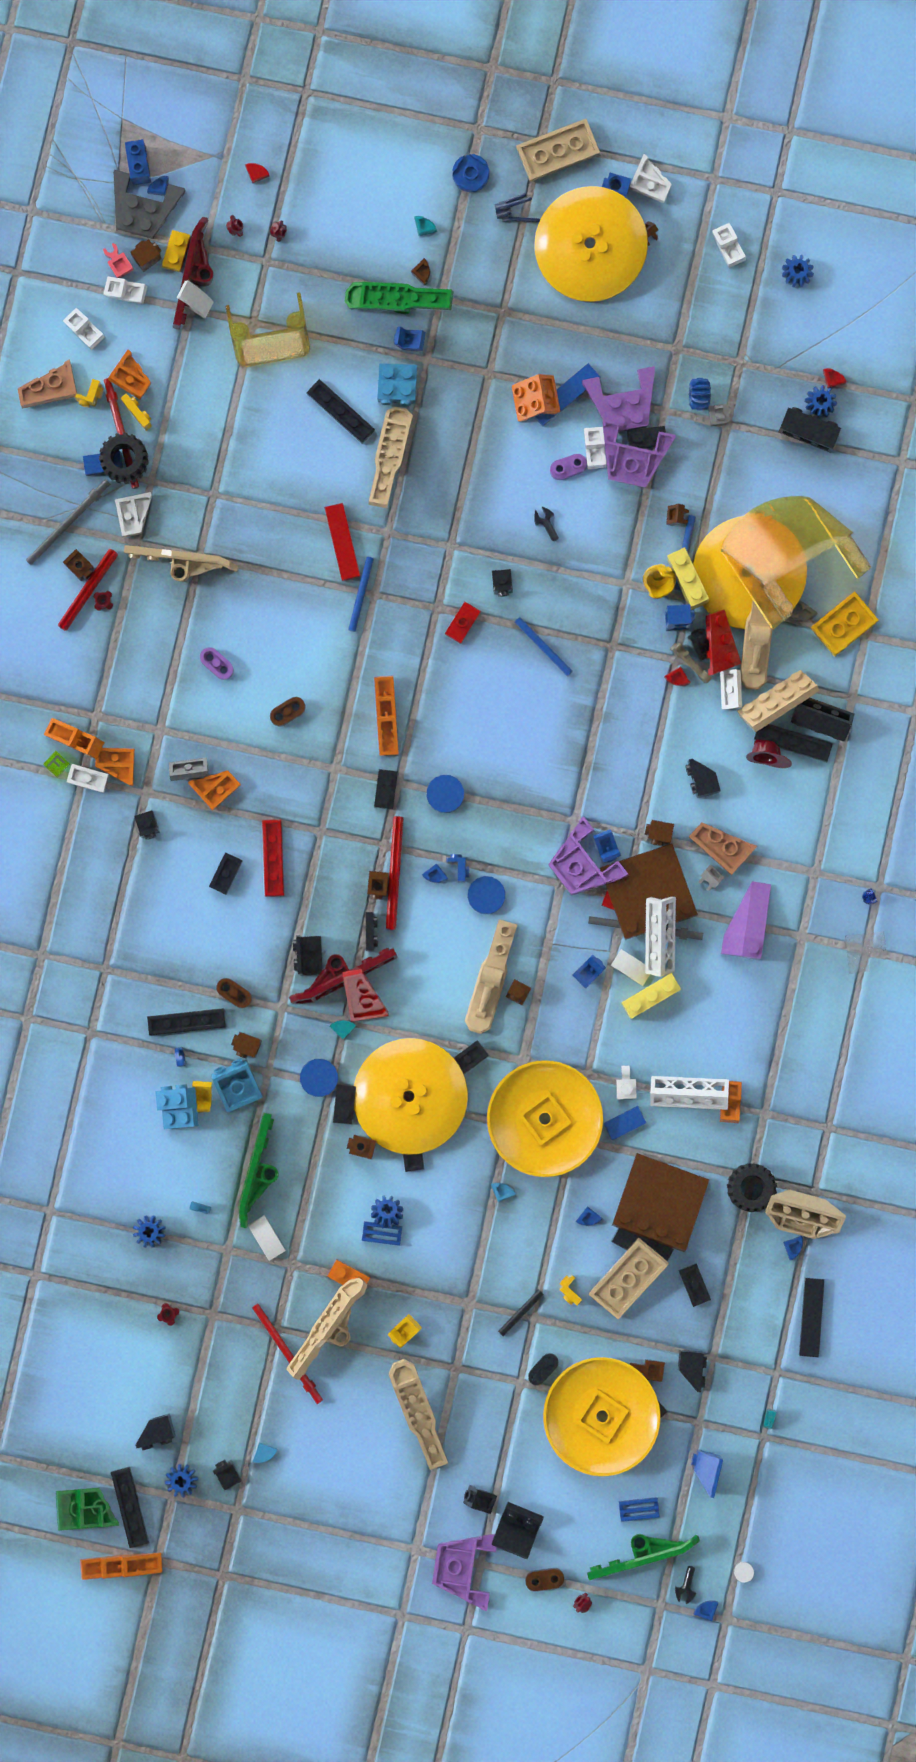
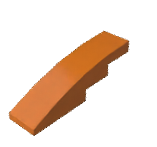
M393 675L374 677L379 755H398Z
M161 1552L80 1559L81 1579H104L162 1573Z

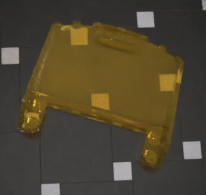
M804 496L781 497L753 508L733 526L721 547L724 557L773 630L789 618L793 612L792 604L782 592L781 587L776 583V580L833 546L837 547L857 579L872 568L851 536L853 532L812 498Z

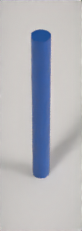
M688 515V523L686 524L682 548L685 547L687 553H689L696 518L693 515ZM676 580L674 590L681 591V588Z
M366 557L348 628L349 631L356 632L374 560L372 557Z
M520 617L515 621L523 632L566 676L573 672Z

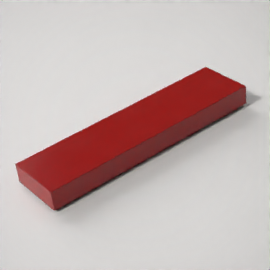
M339 503L324 507L341 579L345 581L358 578L360 573L344 505Z
M262 820L265 897L284 896L282 820Z

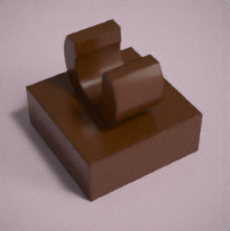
M648 221L645 223L647 237L652 236L657 241L658 235L656 232L658 228L654 223Z
M675 504L668 506L666 525L675 526L688 523V520H684V514L689 513V510L685 509V505Z

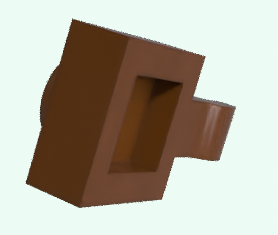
M645 1359L644 1365L630 1363L631 1366L643 1373L647 1380L662 1382L665 1362Z

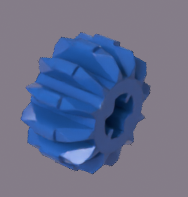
M796 255L792 256V260L787 258L786 264L782 266V270H784L782 277H788L785 281L786 284L790 281L793 282L792 287H795L796 283L800 287H803L804 282L808 284L810 282L809 278L814 275L811 271L814 266L808 265L810 259L808 258L804 261L803 255H800L799 259H797ZM796 268H799V269H800V273H799V274L795 273V272H796Z
M697 378L690 381L688 395L691 409H708L711 400V387L708 379Z
M822 385L820 391L816 386L813 388V392L808 391V397L805 398L804 402L808 403L805 407L806 410L812 409L810 414L816 412L817 416L821 417L823 413L825 417H828L829 412H834L833 406L837 405V401L833 400L836 398V394L830 395L831 388L824 391L825 386ZM819 399H823V405H819Z
M382 1196V1201L376 1199V1205L371 1206L373 1211L371 1218H375L374 1223H381L382 1229L385 1227V1224L388 1225L389 1229L392 1228V1223L398 1226V1219H403V1214L401 1213L403 1207L399 1206L400 1201L396 1200L393 1202V1196H390L389 1200H386L385 1196Z
M146 1215L144 1216L145 1223L138 1219L137 1222L140 1226H133V1229L139 1230V1233H134L133 1237L140 1236L137 1244L144 1240V1248L148 1246V1242L151 1248H154V1240L157 1244H161L162 1242L158 1236L161 1238L166 1236L164 1233H160L166 1227L162 1226L159 1228L158 1225L162 1223V1220L160 1219L155 1223L156 1216L154 1215L151 1217L150 1222L149 1217ZM147 1226L154 1230L151 1237H148L149 1234H145V1230L148 1229Z
M178 1464V1471L173 1466L170 1468L172 1473L166 1474V1477L171 1480L165 1481V1485H172L168 1488V1492H171L173 1489L176 1490L174 1492L175 1497L181 1492V1497L184 1498L186 1492L189 1495L193 1493L191 1488H197V1484L193 1483V1481H197L198 1477L191 1476L196 1471L193 1469L188 1472V1464L184 1470L182 1469V1464ZM180 1476H182V1479H186L183 1485H181V1482H177Z

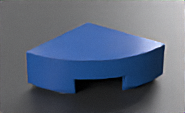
M161 176L149 185L147 193L165 196L169 177Z
M435 864L422 874L426 880L434 883L448 880L438 864Z
M182 1047L175 1048L177 1067L185 1066L186 1064Z
M587 1206L576 1222L580 1225L591 1226L597 1224L603 1218Z
M802 1236L783 1242L789 1260H793L800 1253L803 1246Z
M710 1600L701 1603L693 1614L712 1621L718 1601Z

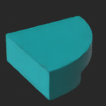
M414 216L418 236L437 232L436 226L429 219L423 216Z
M340 1020L332 1023L329 1027L344 1039L356 1025L350 1021Z
M768 1409L766 1411L764 1428H772L776 1416L775 1410Z

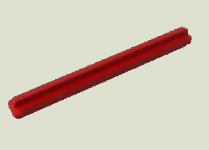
M401 816L393 817L386 916L387 930H395L397 923L404 821Z

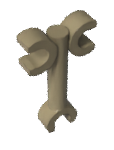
M675 643L670 648L679 659L682 658L704 683H708L712 679L688 655L689 652L682 647L681 643Z

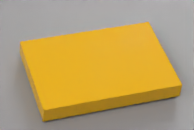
M854 591L810 628L835 657L876 624L879 619Z

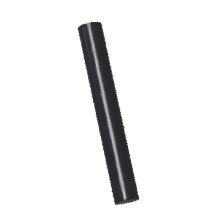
M538 1289L498 1332L504 1337L544 1294Z

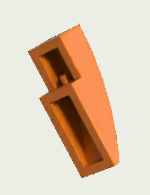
M51 718L44 733L45 736L97 759L105 743L95 736L54 718Z

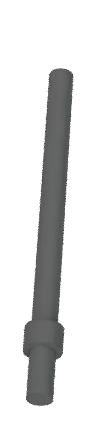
M105 479L96 489L93 488L88 493L89 496L26 561L32 565L94 501L97 502L102 497L101 494L111 484Z
M589 916L588 924L620 928L618 920ZM688 928L675 929V936L679 937V939L703 940L702 932L688 931Z

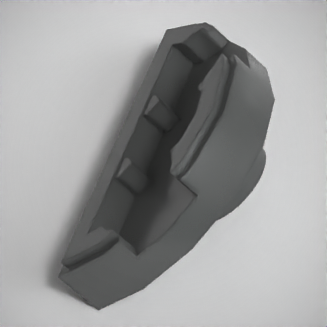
M799 600L788 616L796 621L805 622L813 619L818 613Z

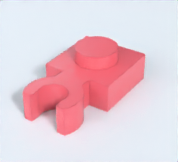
M112 243L114 248L112 253L107 252L106 248L103 251L106 257L111 258L107 263L115 276L122 278L134 269L124 252L118 255V248L115 243Z

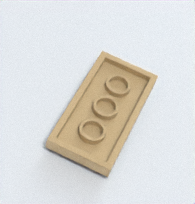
M587 119L516 145L530 182L600 155Z
M800 670L793 673L783 682L776 684L766 693H762L752 702L745 704L737 712L757 732L820 690Z
M638 1238L589 1292V1296L619 1319L668 1266L669 1262Z

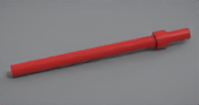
M106 378L103 380L107 392L105 396L107 402L110 403L117 433L123 435L125 430L117 404L118 396L114 392L112 382ZM122 449L126 467H129L133 463L130 450ZM137 479L134 483L130 481L132 489L139 487Z
M256 1304L252 1309L290 1364L294 1358L293 1354L260 1305ZM306 1373L300 1378L303 1383L302 1387L306 1392L310 1393L316 1404H319L323 1399L316 1390L315 1383L308 1378Z

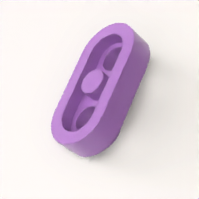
M573 454L556 460L551 464L550 474L555 480H563L585 471L587 460L581 454ZM579 460L581 465L576 466L574 461ZM560 466L563 468V471L557 472L556 468Z
M208 647L202 650L200 660L214 675L221 680H227L233 675L234 669L232 664L216 649ZM208 655H213L212 661L207 660ZM223 667L228 669L225 674L221 673Z

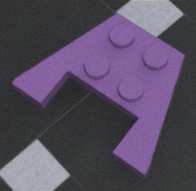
M655 366L637 370L641 389L603 396L599 377L582 380V385L587 390L602 420L620 423L618 432L648 426Z
M603 419L608 480L646 488L676 435L659 432L655 451L616 443L620 423Z
M584 816L579 820L578 825L572 830L566 842L548 864L571 895L629 876L619 861L601 872L582 848L579 842L594 832V829Z
M495 1533L438 1543L432 1584L487 1611L490 1592L470 1589L475 1550L496 1552L497 1547L492 1545Z

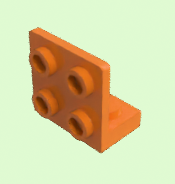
M537 374L512 385L519 422L542 413H560L554 375Z

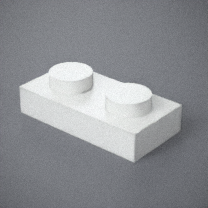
M738 669L721 671L722 709L742 708L741 671Z
M72 764L67 783L104 793L109 774Z

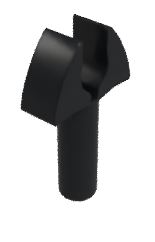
M542 507L546 515L544 520L539 517L535 510V526L542 524L551 540H558L559 537L550 522V518L554 516L553 512Z
M693 1566L687 1567L683 1585L680 1588L675 1586L678 1602H680L681 1594L685 1590L688 1594L686 1604L691 1602L696 1595V1592L690 1588L695 1572Z

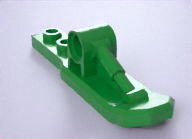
M353 282L346 289L344 301L351 310H393L396 313L409 314L410 309L413 308L451 310L454 291L452 289L415 288L404 283Z
M265 1112L262 1115L238 1204L239 1222L242 1228L248 1227L247 1213L250 1212L253 1204L279 1176L278 1170L274 1166L260 1162L262 1150L267 1148L269 1138L266 1137L267 1131L272 1129L274 1119L271 1118L272 1114ZM267 1169L274 1170L275 1175L272 1179L265 1178L264 1172Z
M636 1534L631 1539V1547L635 1559L620 1562V1559L608 1562L609 1566L604 1568L601 1567V1564L590 1567V1572H587L588 1579L593 1580L683 1554L700 1542L699 1536L694 1535L686 1542H677ZM637 1537H642L645 1540L643 1548L638 1549L634 1546V1540Z

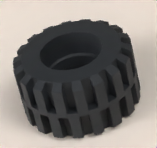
M124 432L123 435L116 433L115 437H108L109 440L107 442L104 441L103 448H100L99 460L102 469L112 481L115 480L120 484L121 482L129 484V481L134 483L138 477L141 478L143 476V472L146 473L147 465L149 464L147 450L139 438L137 439L135 435L131 434L130 436ZM121 449L132 450L135 454V460L129 467L119 468L113 463V457L116 452Z
M747 1163L740 1165L736 1170H733L728 1178L727 1193L731 1202L739 1209L747 1212H760L766 1209L771 1196L777 1194V1183L775 1182L774 1175L771 1174L769 1169L759 1164ZM755 1176L761 1180L763 1191L758 1198L747 1199L741 1193V1183L746 1177Z

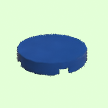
M475 154L464 155L453 166L452 171L455 185L465 192H477L489 180V167L481 156Z
M440 775L429 783L426 797L434 810L441 813H450L461 806L464 800V789L462 783L457 778L451 775Z
M483 876L471 883L467 898L470 906L475 911L481 914H492L502 907L505 901V890L499 880L490 876Z
M314 1059L303 1066L300 1073V1083L308 1094L315 1097H323L330 1094L336 1088L338 1073L331 1062L325 1059Z

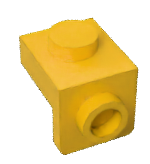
M92 379L87 397L76 394L75 398L79 405L87 408L90 405L95 407L98 398L101 399L103 394L102 384L100 381Z
M193 1081L192 1088L195 1087L197 1112H210L212 1082Z
M566 1275L559 1283L561 1285L559 1290L565 1294L563 1298L570 1305L573 1303L578 1305L582 1298L568 1287L575 1277L573 1275L570 1277Z
M408 1314L388 1333V1336L394 1344L402 1348L422 1327Z

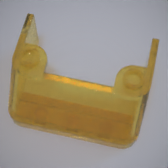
M300 292L297 293L300 311L289 314L286 320L287 329L250 335L249 328L245 323H233L230 306L226 305L235 358L240 366L248 367L304 357L309 353L310 342Z

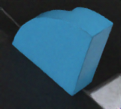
M504 1183L491 1184L498 1202L516 1195L514 1190Z
M192 1201L189 1209L208 1214L211 1207Z
M259 1442L252 1462H266L275 1455L278 1449Z

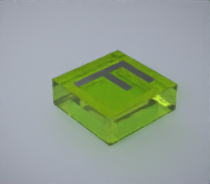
M55 751L43 765L58 778L70 763Z

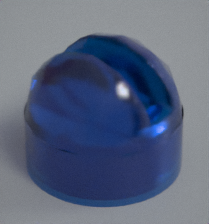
M872 888L863 892L862 899L865 904L870 905L878 902Z

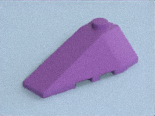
M751 882L724 934L721 954L755 960L761 959L771 884Z

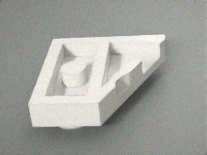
M643 154L629 189L664 203L672 184L648 160L647 155Z
M151 492L115 499L123 538L142 534L152 498Z

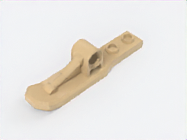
M393 407L386 411L375 456L376 472L368 505L382 508L388 507L395 474H397L402 464L413 415L405 408Z
M129 545L124 547V553L129 554V558L140 559V555L148 556L147 560L159 561V558L172 559L171 576L179 582H184L192 576L217 568L226 567L234 572L239 570L238 565L220 556ZM179 568H183L185 571V575L182 578H177L176 570Z
M755 574L752 608L746 620L740 668L741 682L747 689L758 690L767 681L773 629L771 607L775 575Z
M500 919L498 921L488 957L481 964L465 1018V1023L472 1032L482 1034L491 1029L507 975L506 961L517 924Z
M360 1278L351 1279L339 1288L312 1327L308 1338L286 1368L293 1378L300 1380L328 1340L338 1346H344L349 1342L350 1333L348 1332L347 1325L351 1314V1307L355 1301L365 1294L367 1284L364 1280Z
M405 1359L394 1362L389 1371V1377L409 1429L417 1436L429 1469L432 1470L448 1464L435 1429L436 1420L415 1365Z

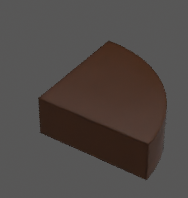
M425 258L411 270V273L424 286L430 276L429 265Z

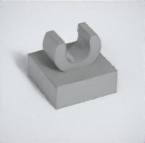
M728 404L708 407L711 426L730 424Z
M710 864L700 875L702 878L699 880V883L701 884L706 880L709 883L706 890L709 891L712 887L716 888L725 877Z

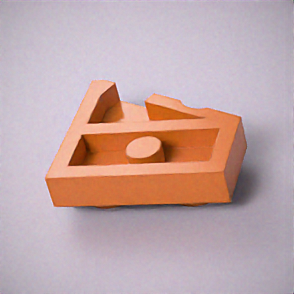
M130 350L125 352L108 377L110 382L140 400L151 385L148 377L142 372L139 363H136L132 357Z
M102 748L97 759H95V767L130 786H134L135 749Z
M228 770L188 782L212 810L218 807L241 786Z

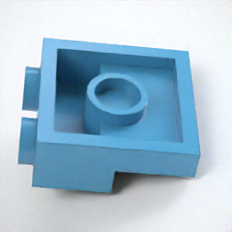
M379 363L378 402H381L382 405L400 403L401 406H411V404H416L417 365Z
M237 1059L231 1063L232 1066L227 1068L224 1066L218 1067L211 1074L213 1083L227 1113L263 1098L247 1059L244 1061Z
M187 1084L175 1085L176 1089H172V1086L160 1087L161 1091H155L157 1111L162 1110L164 1129L199 1126L195 1087L187 1088Z

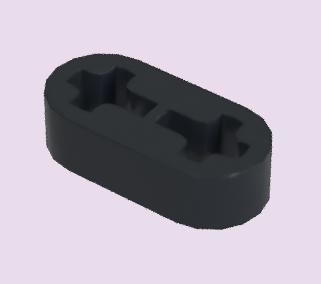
M546 1353L531 1368L528 1373V1379L531 1384L541 1385L557 1368L558 1358L555 1354ZM548 1357L550 1359L553 1357L554 1366L549 1365L544 1369L543 1366L546 1364L545 1358ZM542 1369L543 1372L540 1375L542 1379L540 1381L537 1379L533 1381L532 1373H538Z

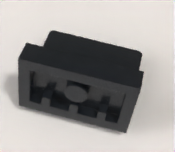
M296 935V940H293V951L297 952V959H294V971H298L300 976L319 975L323 971L321 936L301 937Z
M507 1502L492 1545L528 1559L544 1516Z

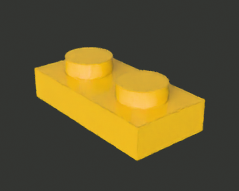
M172 230L162 263L163 268L181 272L191 235Z
M127 393L121 397L123 404L146 431L152 427L149 422L151 417L145 410L143 412L140 411L138 408L140 404L133 396L129 397Z

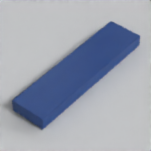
M589 363L556 389L560 412L586 391L582 385V380L596 377L601 378ZM542 413L535 416V418L544 426L557 414Z

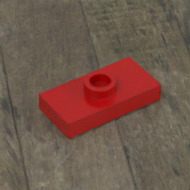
M464 601L446 630L445 635L461 644L481 611Z

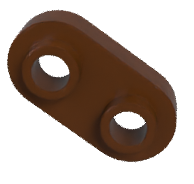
M292 697L275 707L270 713L271 722L275 726L281 727L301 716L306 708L304 701L299 697ZM294 704H298L300 706V708L296 711L292 708ZM282 714L283 719L277 720L276 716Z
M223 978L217 983L216 990L218 994L235 1006L246 1008L251 1004V993L233 980ZM226 984L230 986V990L227 992L223 990V986ZM241 995H245V1002L239 1001Z
M558 1568L534 1570L527 1574L525 1579L526 1586L531 1591L556 1589L563 1585L564 1574ZM554 1575L557 1576L558 1581L552 1582L551 1577ZM537 1578L539 1580V1583L537 1585H533L531 1582L532 1579Z

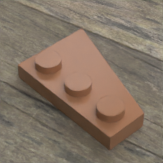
M70 359L65 361L62 366L49 370V373L35 378L18 388L22 409L76 396L77 391Z
M702 822L689 836L694 843L730 875L738 869L757 847Z

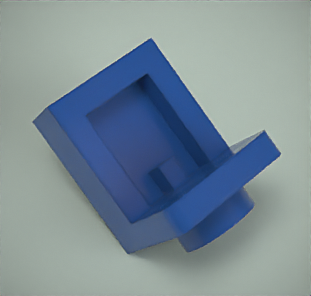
M397 327L394 335V344L402 350L423 351L426 332Z
M611 829L593 836L603 862H612L621 856Z
M451 854L450 858H446V863H458V882H465V878H469V866H466V858H462L461 854Z
M592 955L572 976L586 989L606 967L599 958Z

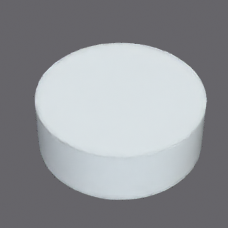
M740 1562L734 1568V1575L738 1581L745 1583L753 1578L754 1570L749 1563Z

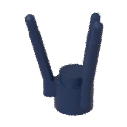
M526 193L494 204L497 219L502 218L503 222H540L539 218L508 217V215L512 214L510 207L532 200V197L521 199L526 197Z

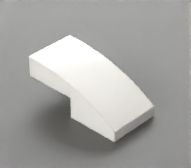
M730 223L712 231L729 268L746 261V256L738 243V238Z
M107 277L103 295L122 301L144 304L147 286L141 283L128 282L121 278Z
M188 280L184 282L177 296L178 299L190 306L189 309L203 318H206L214 302L207 294Z
M77 308L63 320L91 350L105 338L103 333Z
M603 427L584 428L587 469L606 468Z
M622 949L611 964L612 967L641 986L645 984L650 974L645 973L644 963Z
M265 1215L248 1225L269 1261L286 1251Z

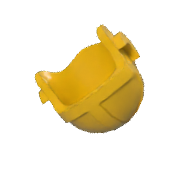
M657 564L645 571L643 584L650 592V597L659 599L668 595L674 589L676 576L669 566Z

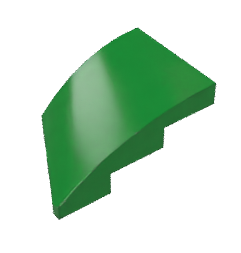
M100 1488L56 1491L58 1531L119 1526V1522L113 1515L108 1502L104 1499Z

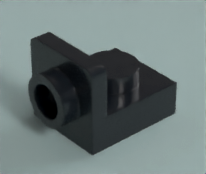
M511 569L493 570L494 594H498V597L509 596V593H513Z
M696 629L691 632L687 639L691 642L699 660L702 661L707 658L709 640L707 639L705 629Z
M153 810L134 816L141 838L149 840L157 837L156 834L160 833Z
M224 1459L215 1464L216 1468L213 1470L214 1475L216 1474L224 1491L242 1481L231 1460L226 1462Z
M469 1485L468 1490L464 1494L463 1503L472 1509L491 1514L497 1495Z

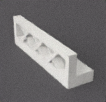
M652 897L646 899V974L661 977L675 972L676 897H668L662 900ZM666 904H669V909L666 913ZM668 960V968L665 969V964Z
M652 1076L650 1106L728 1110L729 1080ZM655 1083H664L666 1086L664 1088H655ZM677 1084H683L685 1087L683 1089H677L675 1086ZM696 1085H702L705 1088L702 1090H697L694 1087ZM725 1086V1090L716 1091L714 1087Z

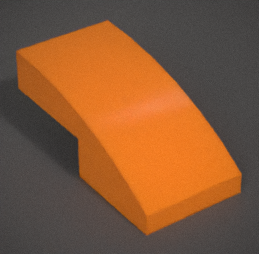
M729 1081L728 1110L720 1109V1122L739 1123L742 1082Z

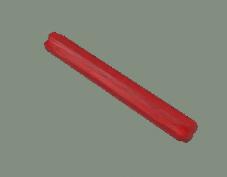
M109 549L58 623L61 629L64 631L68 630L117 558V552Z

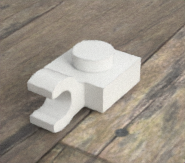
M621 1066L622 1079L616 1080L617 1099H635L636 1079H630V1066Z

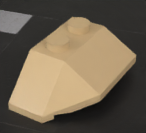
M792 1190L772 1195L765 1211L777 1229L812 1239L828 1236L832 1233H839L846 1218L845 1214L826 1199Z

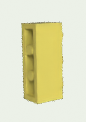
M685 547L667 555V561L676 576V580L687 603L690 604L691 610L709 602L708 595Z
M670 973L621 1002V1005L629 1018L632 1019L680 991L681 988L673 974Z

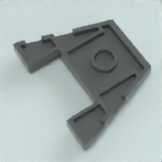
M114 169L116 229L154 239L170 212L176 207L181 196L185 194V188L168 184L163 202L129 194L127 189L130 182V174Z

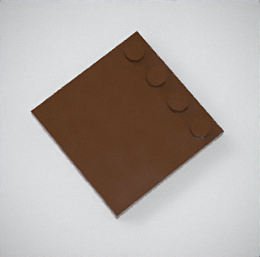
M672 843L620 860L619 863L629 876L605 884L625 940L646 933L647 898L652 897L662 900L668 897H676L675 923L698 916ZM614 863L600 867V871L603 872ZM666 904V913H667V911H668V909H669V904Z
M636 1153L611 1226L685 1252L709 1179Z

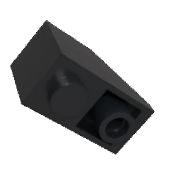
M693 758L687 761L688 765H685L687 775L692 778L693 783H690L693 795L696 794L697 798L717 794L721 791L716 772Z
M679 1350L678 1370L697 1392H701V1388H705L706 1376H702L703 1368L707 1366V1356H704L702 1351Z
M170 1413L151 1418L135 1445L136 1449L142 1448L143 1451L153 1448V1444L158 1442L161 1445L172 1442V1438L176 1434Z

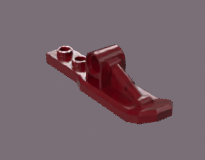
M202 217L192 231L181 288L187 280L194 285L204 287L209 286L213 281V270L209 265L203 240V232L209 221L206 217ZM206 272L210 278L203 280L200 274ZM178 299L173 328L180 330L181 324L185 325L187 314L184 313L185 306L189 307L180 299Z
M385 948L379 952L378 956L374 958L368 957L362 961L361 965L349 970L342 956L339 954L331 955L327 960L326 967L309 989H306L303 993L290 995L289 999L292 1004L313 1003L345 986L342 972L362 969L366 975L397 959L398 956L394 948ZM335 960H340L342 962L341 966L337 969L332 968V963Z

